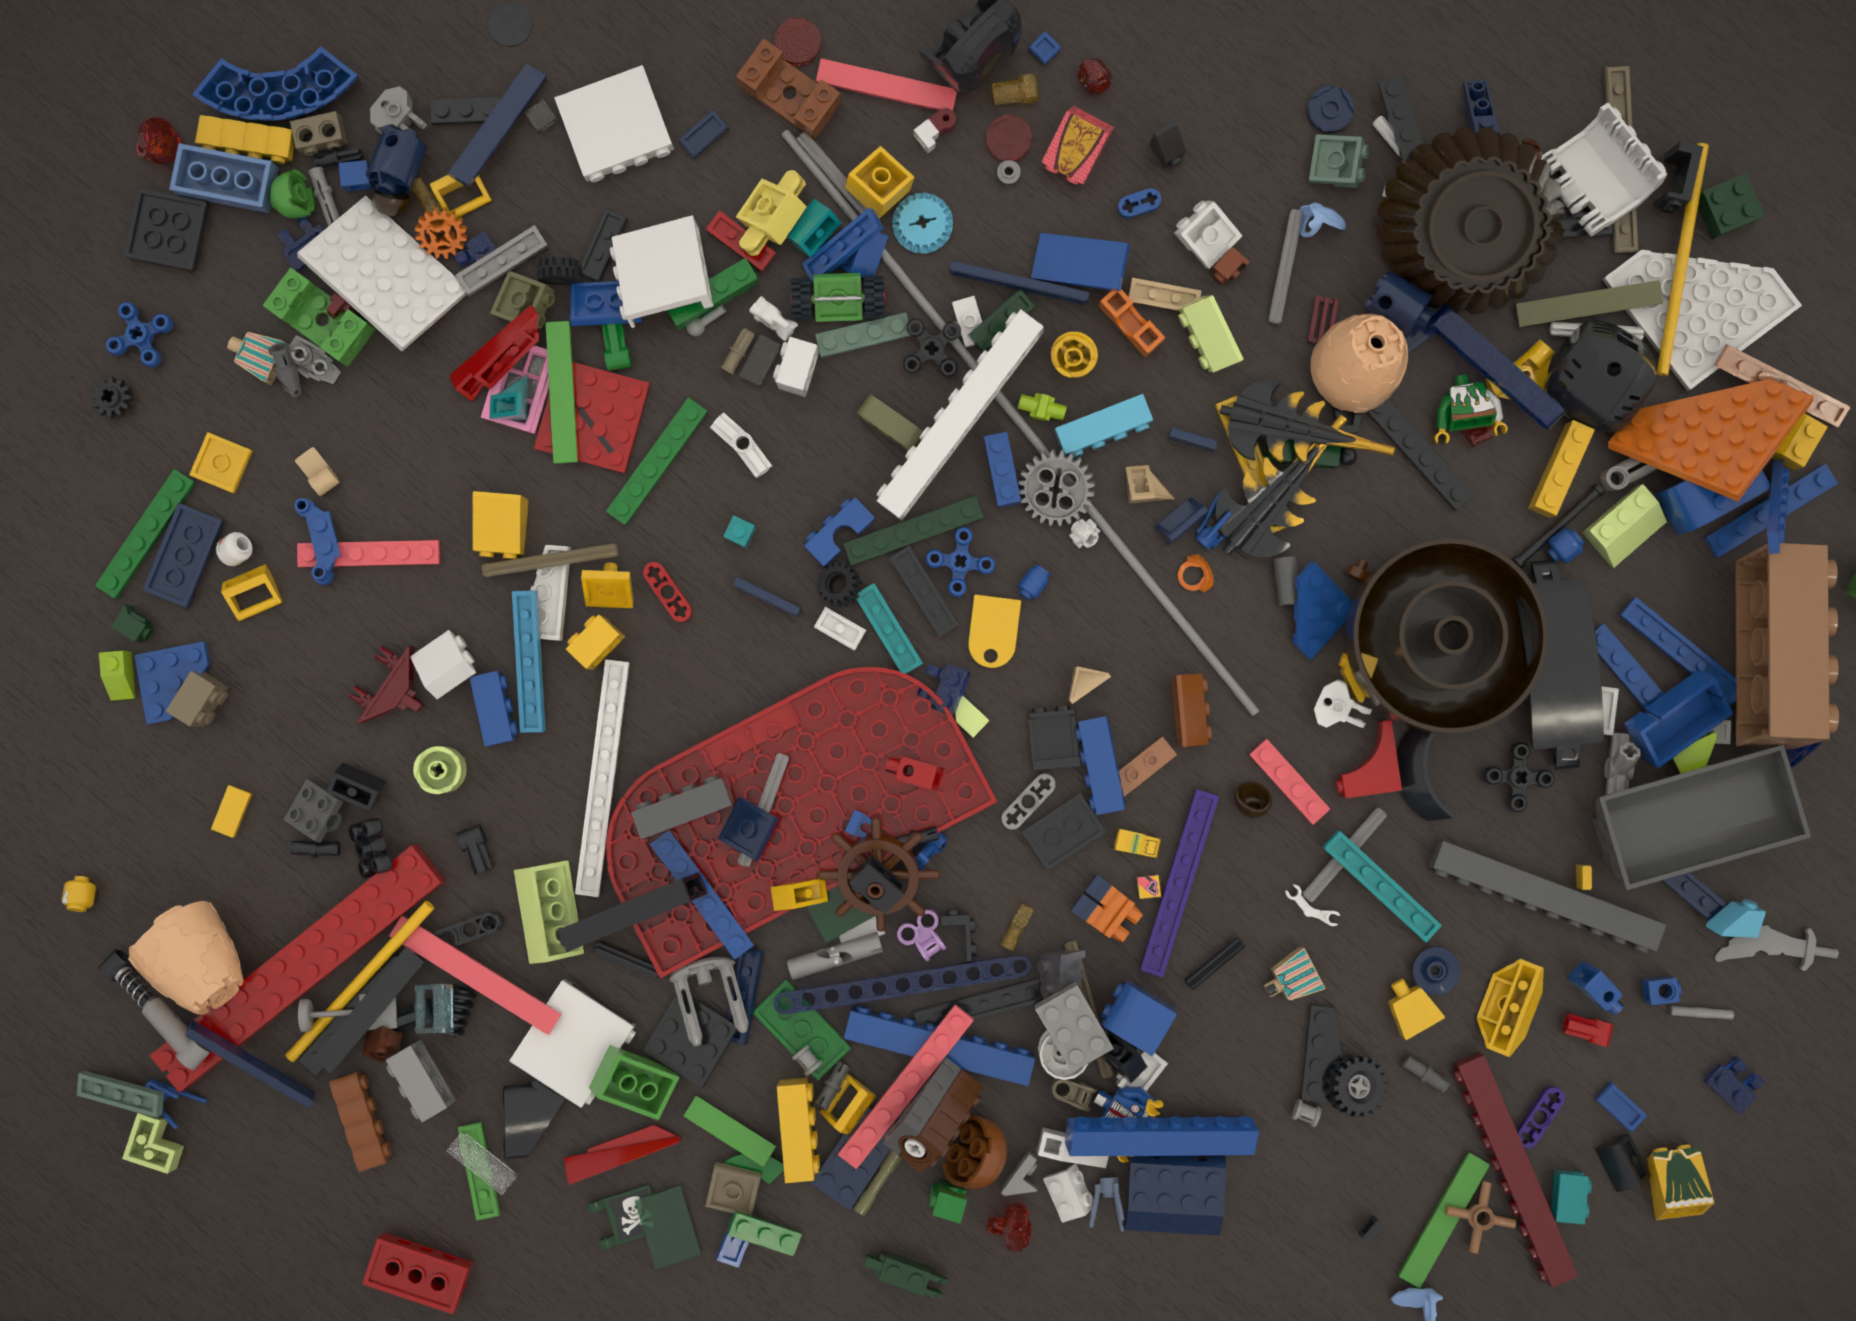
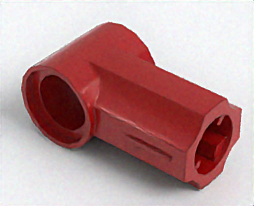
M1567 1013L1562 1026L1563 1033L1587 1039L1588 1042L1608 1047L1614 1024L1595 1018L1591 1020Z

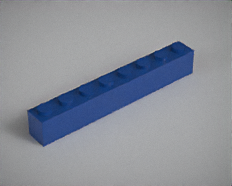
M857 1005V1008H851L844 1039L914 1057L938 1025L926 1023L925 1026H920L916 1024L917 1021L915 1019L903 1017L901 1020L893 1018L894 1015L892 1013L880 1011L878 1014L870 1012L871 1009L869 1007ZM962 1035L945 1056V1058L947 1057L963 1070L1025 1086L1029 1085L1035 1062V1054H1032V1050L1028 1048H1009V1044L1005 1042H986L984 1037L972 1035L971 1038Z
M1152 1116L1147 1118L1078 1117L1068 1118L1065 1145L1069 1156L1255 1155L1259 1130L1253 1118L1246 1116H1196L1193 1118H1180L1176 1116L1170 1118H1156Z

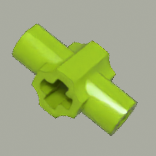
M1035 393L1034 397L1021 394L1017 409L1030 412L1029 417L1048 422L1050 418L1063 421L1067 406L1054 403L1055 398L1049 395Z

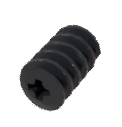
M449 984L454 988V991L446 992V995L451 997V1000L443 1001V1004L448 1006V1010H440L445 1019H437L442 1028H434V1031L450 1037L463 1036L465 1030L461 1027L468 1025V1021L464 1018L471 1016V1012L467 1009L474 1007V1003L470 1000L476 999L477 994L466 987Z

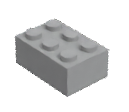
M1076 982L1034 1005L1037 1014L1071 1073L1114 1049Z
M422 1040L415 1042L386 1060L388 1064L386 1068L393 1078L396 1077L400 1084L398 1088L404 1098H408L412 1105L410 1107L412 1114L416 1119H420L421 1122L426 1121L457 1101Z

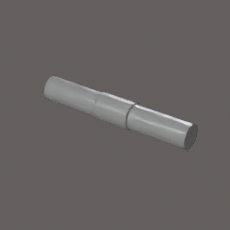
M1670 1006L1669 1009L1670 1015L1730 1020L1734 1018L1733 1010Z

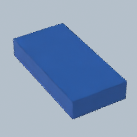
M1609 1082L1595 1098L1605 1110L1631 1133L1647 1116L1612 1082Z

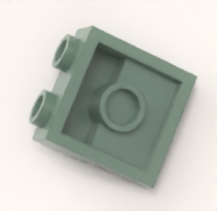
M1316 134L1309 181L1311 183L1334 184L1335 187L1359 188V182H1364L1365 168H1362L1363 159H1367L1369 155V146L1365 145L1366 142L1363 137Z

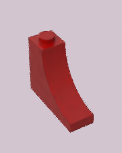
M1392 720L1378 721L1377 740L1369 757L1354 770L1338 775L1339 780H1336V790L1338 794H1341L1342 798L1346 799L1402 790Z

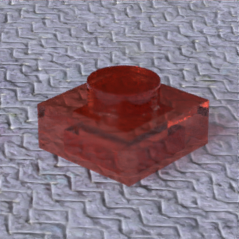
M1490 426L1461 430L1472 448L1494 437V432Z

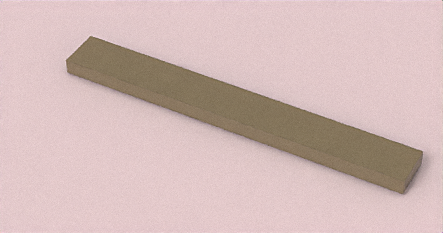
M1629 66L1606 67L1604 69L1605 104L1609 103L1612 108L1618 109L1625 124L1632 127ZM1635 208L1612 224L1613 254L1638 252L1637 211Z

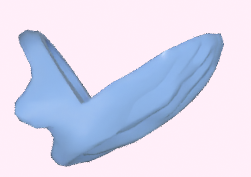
M1316 202L1300 207V210L1303 211L1300 235L1302 237L1308 238L1316 234L1323 222L1338 229L1344 230L1346 228L1344 219L1331 208L1324 207ZM1312 216H1314V219L1310 221L1308 224L1312 230L1306 233V224L1308 220Z
M1408 1288L1397 1292L1391 1297V1300L1396 1305L1423 1308L1425 1321H1435L1437 1316L1436 1302L1443 1299V1296L1432 1288Z

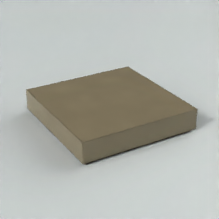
M715 1162L705 1207L734 1213L737 1210L752 1215L762 1173Z

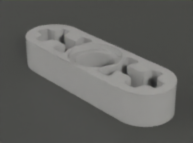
M1049 774L1038 775L1002 813L1001 820L1003 825L1008 829L1020 827L1055 789L1054 778ZM1041 778L1043 780L1048 778L1050 780V789H1042L1039 794L1043 795V797L1039 800L1038 796L1030 791V789L1034 786V789L1037 790L1041 785L1038 781ZM1029 794L1035 798V804L1032 808L1023 807L1021 803L1023 796ZM1016 803L1021 810L1027 812L1024 817L1021 813L1016 817L1018 820L1017 824L1006 823L1008 820L1006 815L1008 813L1014 814L1017 811L1016 808H1013Z

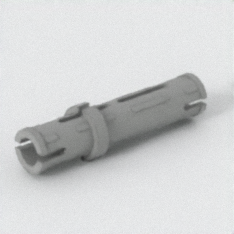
M315 167L310 169L308 174L315 189L313 192L314 196L320 202L329 227L339 218V213L331 194L333 192L332 187L328 186L323 168Z

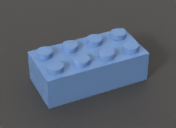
M179 143L169 190L182 197L270 213V189L272 182L278 176L279 167L268 160Z

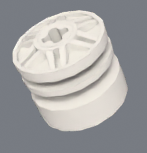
M1046 1030L1041 1036L1038 1045L1040 1061L1046 1072L1054 1078L1062 1080L1072 1079L1083 1073L1088 1064L1071 1073Z

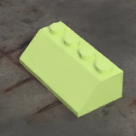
M569 861L514 870L529 964L544 963L584 954L583 946L566 952L565 947L559 941L558 930L579 921Z

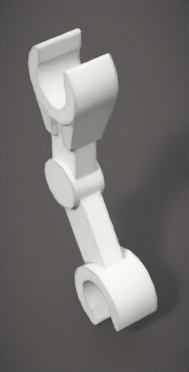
M1292 884L1297 890L1295 896H1290L1289 892L1285 890L1286 897L1294 900L1305 916L1318 918L1330 926L1338 925L1333 922L1331 923L1329 916L1331 914L1340 916V914L1334 910H1317L1311 907L1301 896V889L1298 885Z

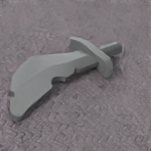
M1764 925L1761 927L1758 938L1733 937L1728 941L1727 947H1722L1716 953L1715 961L1721 962L1727 959L1752 957L1761 950L1766 952L1767 955H1780L1783 953L1784 955L1801 957L1802 962L1799 965V969L1806 971L1813 963L1814 955L1837 959L1839 951L1838 949L1816 946V937L1811 928L1804 929L1806 935L1805 940L1792 938L1771 929L1768 925Z

